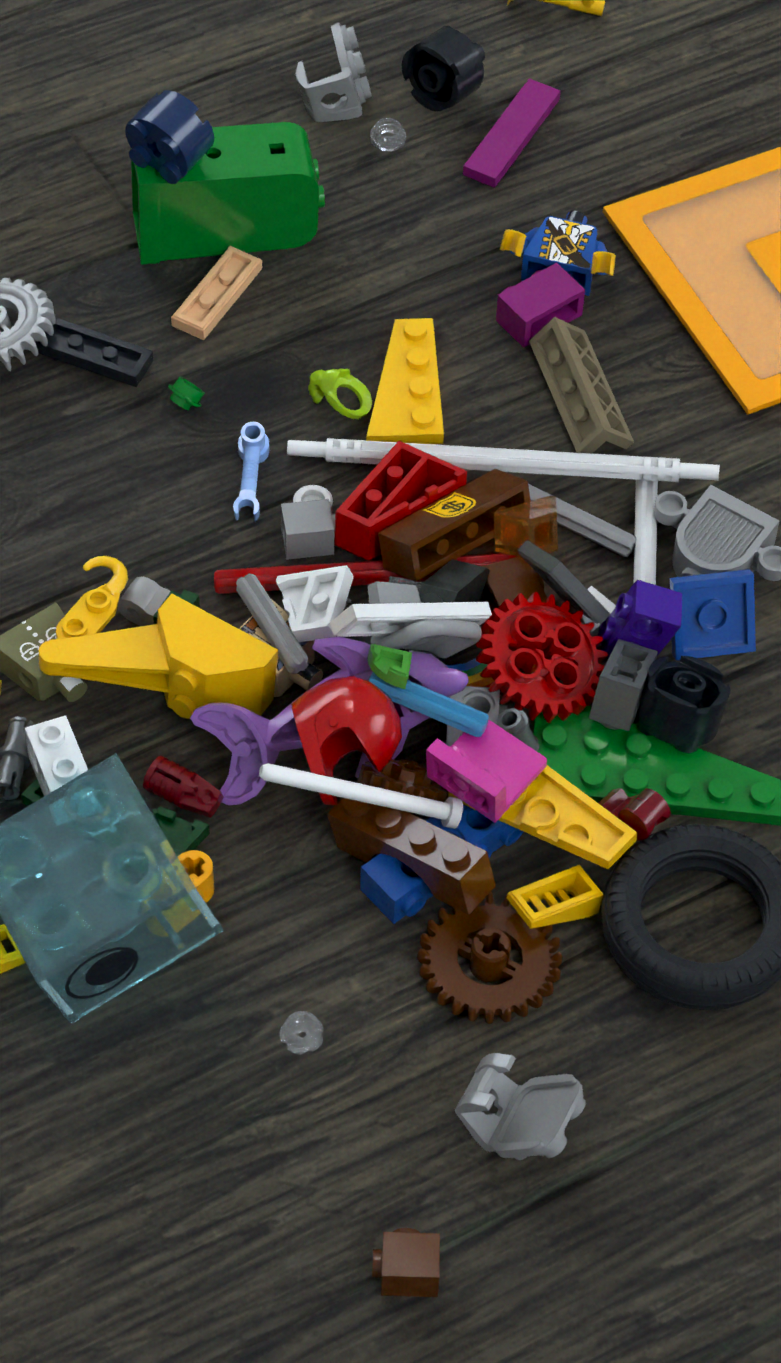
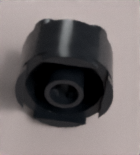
M444 26L405 53L402 60V74L405 81L407 79L410 80L414 88L410 92L417 102L431 111H442L455 106L481 86L484 78L483 61L485 59V52L478 43L472 42L463 33L450 26Z
M669 656L661 657L655 660L649 668L637 711V729L645 735L654 736L664 742L673 744L681 752L694 753L698 750L699 746L707 744L715 738L730 695L729 684L727 687L722 682L724 675L716 667L703 660L690 656H681L680 662H667Z

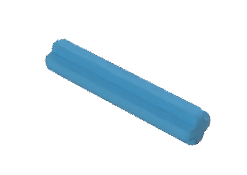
M374 672L369 678V682L380 688L393 702L470 735L481 737L487 728L489 716L486 713L408 680L406 688L401 689L383 681Z

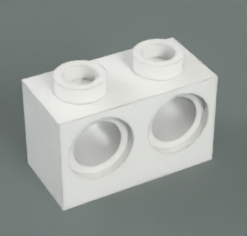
M66 715L25 727L28 756L54 822L58 823L96 811L93 780Z

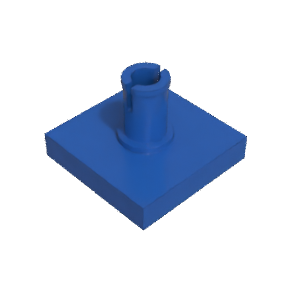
M750 569L670 578V590L682 593L681 627L672 637V655L675 660H680L681 656L703 658L756 651L754 574Z

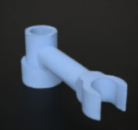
M248 422L242 427L241 436L238 440V451L243 460L240 494L234 502L233 509L234 517L238 520L239 511L242 507H252L254 521L256 522L260 515L259 502L256 499L259 463L267 459L270 448L269 439L265 434L263 426L258 422Z

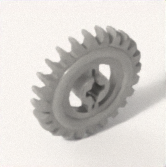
M3 278L0 281V361L3 362L8 371H11V357L15 356L25 365L26 359L23 350H30L34 356H38L35 341H40L43 346L48 345L44 331L50 336L54 334L52 325L56 323L53 303L48 299L45 291L39 290L35 284H25V281L21 279H16L12 283L10 278ZM5 307L11 308L18 313V320L13 327Z

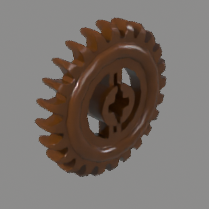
M490 892L487 895L485 904L482 906L479 904L469 915L452 907V916L443 907H440L438 911L440 924H436L433 919L428 920L427 931L431 937L426 933L420 936L422 948L417 953V959L422 965L419 975L423 979L428 980L426 984L428 992L439 993L437 997L439 1005L444 1006L451 1002L453 1003L452 1014L459 1015L466 1010L468 1011L469 1021H475L479 1015H484L486 1023L492 1024L495 1015H500L504 1022H510L511 1012H515L520 1017H526L528 1015L527 1005L539 1008L543 1003L542 996L545 997L553 994V983L557 982L561 975L560 969L557 967L562 964L563 960L560 952L555 953L560 947V939L554 937L552 940H548L552 934L553 925L530 929L518 912L511 909V903L507 899V894L500 906L495 905L493 893ZM511 943L521 955L522 965L510 960ZM458 954L470 960V970L477 979L484 982H496L504 978L508 981L499 985H484L471 980L460 968Z

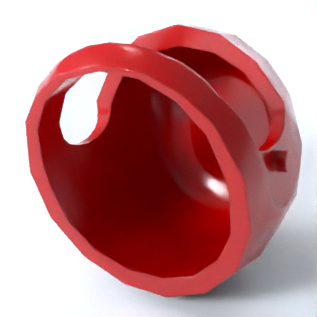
M355 676L330 679L306 691L291 704L298 734L311 773L334 778L333 771L339 760L348 753L357 750L362 751L379 773L391 761L402 739L400 716L392 700L375 684ZM319 793L325 805H337V796Z

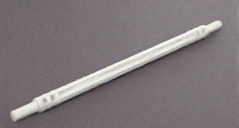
M327 438L326 442L288 440L287 455L324 457L326 462L378 464L397 442ZM406 443L465 470L491 471L498 469L503 472L669 482H679V478L719 481L720 465L680 463L679 458Z

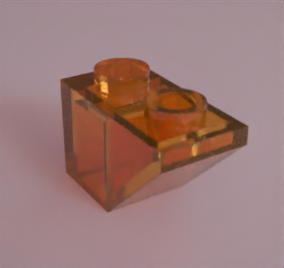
M547 496L494 512L495 551L521 557L518 554V549L526 540L547 553L557 551L556 497Z

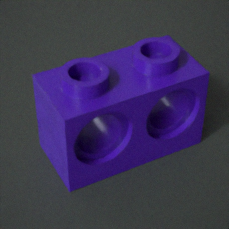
M636 580L627 593H622L619 596L615 609L599 625L598 636L603 637L601 650L608 653L606 658L609 659L618 639L658 651V656L681 627L682 593Z

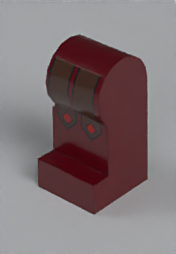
M622 788L613 789L599 802L601 806L637 832L636 841L649 837L654 827L667 820L671 814L670 807L665 799L656 791L647 788L638 795L628 797Z

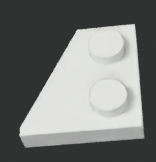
M347 565L277 576L276 582L284 598L282 602L285 611L289 615L288 621L291 631L298 642L336 637L333 635L330 622L344 611L354 577Z

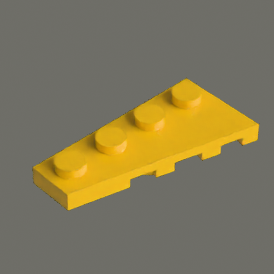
M433 318L395 319L366 441L443 444L444 429Z
M548 765L499 819L503 823L606 869H609L637 839V832ZM448 791L449 797L458 798ZM462 801V802H463V805L472 808V807L469 806L467 803H465L464 801Z

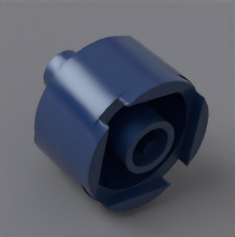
M164 90L160 95L156 93L127 123L125 134L131 147L128 153L129 157L137 166L146 168L149 165L160 172L163 179L168 183L176 184L185 177L213 146L214 132L212 126L207 119L204 123L201 122L195 114L199 108L192 101L177 92Z

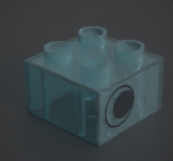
M117 753L0 823V916L38 986L71 1024L224 931L146 797Z

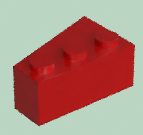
M398 441L336 510L335 546L370 561L381 554L378 538L380 531L466 485L467 471Z

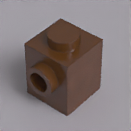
M399 1228L393 1232H383L382 1249H373L372 1278H381V1295L438 1297L440 1233H420L413 1228Z

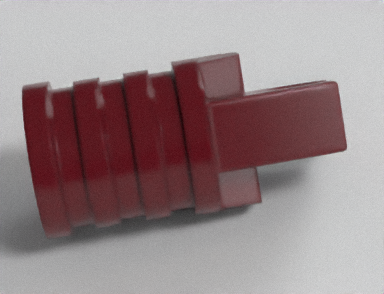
M162 755L152 762L143 782V788L146 791L153 792L154 795L174 803L179 808L209 818L215 814L224 798L220 790L199 776V774L189 771L184 766H179L178 763L170 761Z

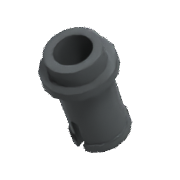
M514 708L503 711L498 717L497 725L535 751H538L539 740L529 728V718L526 713Z

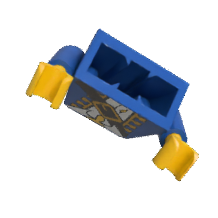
M570 211L565 219L553 216L546 217L540 227H535L525 234L516 230H505L500 250H508L518 257L523 256L522 281L531 277L536 271L544 270L558 263L585 289V295L589 296L592 274H609V276L614 274L616 255L608 252L603 242L596 240L597 228L587 224V217L582 212Z

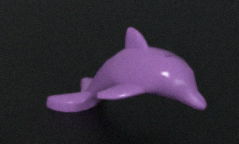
M336 636L316 639L312 649L341 669L312 688L330 679L355 676L369 681L373 673L367 660L370 645L366 642ZM418 651L410 652L412 653L408 676L409 681L449 698L463 691L468 684L467 674L458 669L448 668L432 654ZM395 702L393 704L400 716L402 739L392 757L393 760L402 751L409 729L430 718ZM210 703L195 709L190 717L195 726L215 735L232 752L229 775L220 789L224 797L222 803L228 806L242 804L258 795L267 782L259 776L261 765L267 763L274 764L280 751L303 748L291 704L271 720L231 703ZM363 752L355 774L356 778L359 777L362 764H365V761H369Z

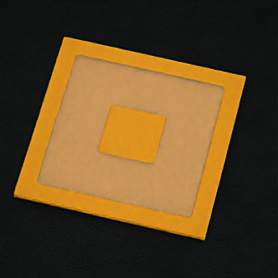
M781 147L604 206L603 214L747 415L781 403Z

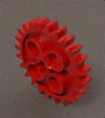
M534 592L528 600L520 593L512 602L509 599H505L499 608L495 607L490 618L481 626L482 635L480 640L476 642V646L482 649V651L476 657V662L487 664L480 673V676L482 678H493L494 680L488 689L489 692L501 690L504 693L500 704L503 705L512 700L515 702L514 709H529V717L532 721L541 712L547 723H550L557 714L562 721H565L572 713L579 715L586 706L593 702L599 677L605 667L601 663L608 656V653L596 649L603 641V637L590 635L589 632L595 624L594 622L582 624L580 621L583 616L582 610L572 615L568 612L570 601L566 600L559 607L555 605L553 594H550L542 602L538 592ZM521 630L525 631L529 637L525 636ZM560 641L564 642L567 647L563 646ZM516 666L520 667L525 672V674L521 673L516 668ZM555 676L560 678L564 684L557 681Z

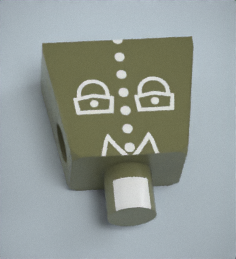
M56 602L0 635V671L36 700L44 701L60 691L69 702H74L80 699L87 691V684L82 679L47 675L39 668V647L45 641L56 639V627L65 616Z

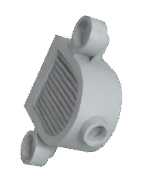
M713 485L708 487L691 509H687L685 497L678 492L665 491L657 496L654 506L656 520L661 524L677 529L672 557V565L677 577L750 569L752 572L757 571L766 580H781V547L774 546L779 520Z

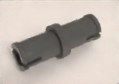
M13 717L9 720L4 746L0 747V792L2 786H4L1 799L13 800L18 798L24 770L28 769L30 765L26 733L23 730L27 719L25 717ZM30 720L27 723V727L35 724Z

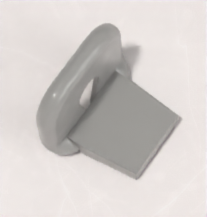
M379 581L368 585L369 604L421 603L416 585ZM428 619L410 624L388 636H372L371 644L394 649L403 648L428 651L440 658H448L479 641L482 630L474 622Z

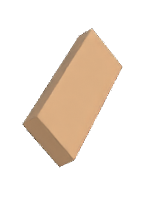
M230 246L172 315V326L204 340L262 270V260Z

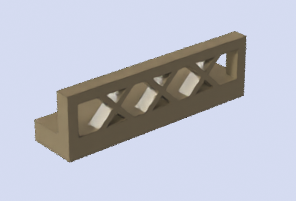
M554 317L529 342L576 452L592 454L606 441L628 449L634 443V440L585 330Z

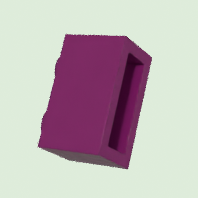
M555 263L544 270L536 271L531 277L515 286L507 287L498 294L496 321L525 348L530 345L529 341L554 317L569 323L582 316L585 289L558 263Z

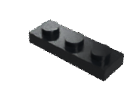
M56 318V323L52 325L53 335L50 336L44 331L48 341L47 346H43L40 341H35L39 354L134 387L138 386L153 362L152 350Z

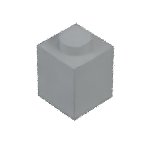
M329 499L281 504V530L286 560L334 555L335 514L331 515Z

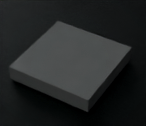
M528 540L518 549V554L564 602L566 600L570 601L571 607L577 611L582 610L583 615L596 624H602L610 615L604 606L561 561Z

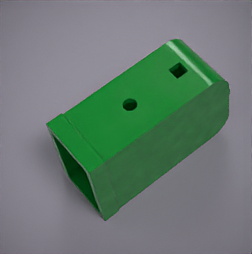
M291 122L212 127L214 132L213 146L185 177L176 184H170L164 180L160 172L149 165L146 168H141L131 160L132 214L141 265L155 264L166 260L223 255L230 246L249 253L297 248L310 242L317 233L318 208L325 207L323 185H318V161L312 157L308 134L305 129Z

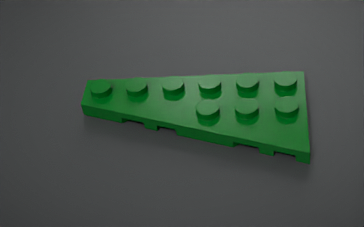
M586 706L579 715L572 713L565 721H562L557 714L550 723H547L542 712L535 718L534 735L540 744L537 752L547 758V765L597 803L613 789L622 788L627 796L631 797L638 795L647 788L656 791L665 799L670 807L671 814L781 825L780 779L699 748L694 753L681 752L673 744L664 742L654 736L643 734L637 729L635 723H632L629 731L607 728L600 722L589 719L591 706Z

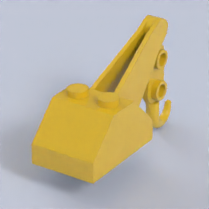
M97 556L89 559L83 565V569L89 571L98 566L107 567L113 572V577L108 583L84 593L58 623L56 639L45 641L39 647V668L47 675L73 677L164 692L167 706L173 709L177 715L186 719L191 717L195 709L210 703H231L261 716L274 698L278 649L174 594H171L158 609L157 624L100 633L115 616L120 594L128 581V572L124 564L116 558L109 556Z

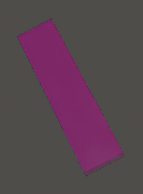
M529 78L464 164L463 175L495 188L560 100L561 91Z

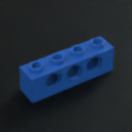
M463 805L461 821L455 829L444 827L441 819L431 817L426 820L486 850L489 858L501 846H509L516 842L523 833V831L499 820L494 823L477 810ZM479 826V827H483V828H485V829H483V830H477V829H474V828H472V827ZM378 854L361 866L360 890L395 924L406 915L411 917L418 913L433 894L420 876L411 877L406 875L408 873H415L409 866L392 856Z

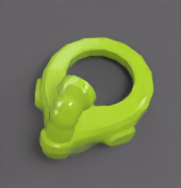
M321 369L310 375L309 395L312 396L313 402L316 404L325 396L327 402L334 410L351 419H359L366 416L372 408L370 392L360 380L350 375L349 369H330L326 371ZM346 387L351 389L359 398L360 408L358 410H350L344 407L338 400L337 388Z

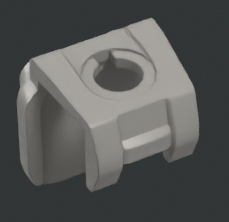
M340 23L331 25L341 73L309 84L303 61L298 62L296 78L307 112L315 122L347 120L360 117L362 115L361 104L366 103V98L372 97L367 76L360 78L359 75L365 73L366 70L361 51L353 52L354 48L359 47L353 26L346 28V25L340 26ZM329 93L346 94V96L341 97L334 104L328 105L321 102L322 98Z
M500 1053L486 1055L481 1059L472 1080L455 1108L457 1116L485 1151H495L502 1158L522 1160L527 1156L539 1155L546 1156L547 1158L557 1156L566 1146L567 1138L564 1136V1130L569 1120L575 1119L585 1108L586 1102L583 1099L582 1084L573 1075L562 1074L534 1077L523 1085H517L503 1074L510 1071L516 1059L514 1056ZM494 1101V1105L498 1108L497 1113L488 1115L483 1113L482 1111H489Z

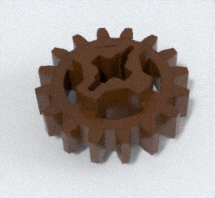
M391 759L379 773L371 762L365 761V764L361 766L357 783L441 802H445L449 797L448 791L427 777L426 768L418 765V762L407 759Z

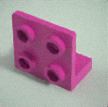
M488 720L487 728L481 737H475L464 732L450 747L436 739L426 750L427 777L494 823L501 818L547 766L546 757L490 720Z

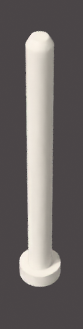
M269 763L261 765L259 770V776L264 781L441 819L442 825L448 828H457L463 813L462 800L454 797H448L445 802Z

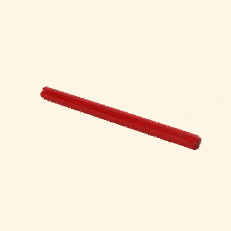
M519 552L464 555L455 560L482 567L519 557L520 555L518 554ZM382 560L223 569L214 572V588L218 594L238 593L236 591V581L249 573L254 574L258 578L265 591L280 590L276 582L277 576L345 565L348 566L354 576L351 586L370 585L376 581L388 583L425 582L439 569L418 581H413L384 569Z

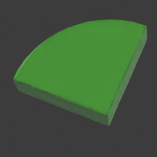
M370 644L367 660L371 670L388 684L401 689L406 688L412 653Z

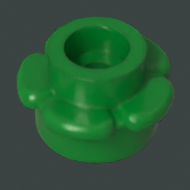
M179 376L174 385H168V388L173 392L170 399L178 406L187 411L192 406H201L200 400L205 393L192 382Z

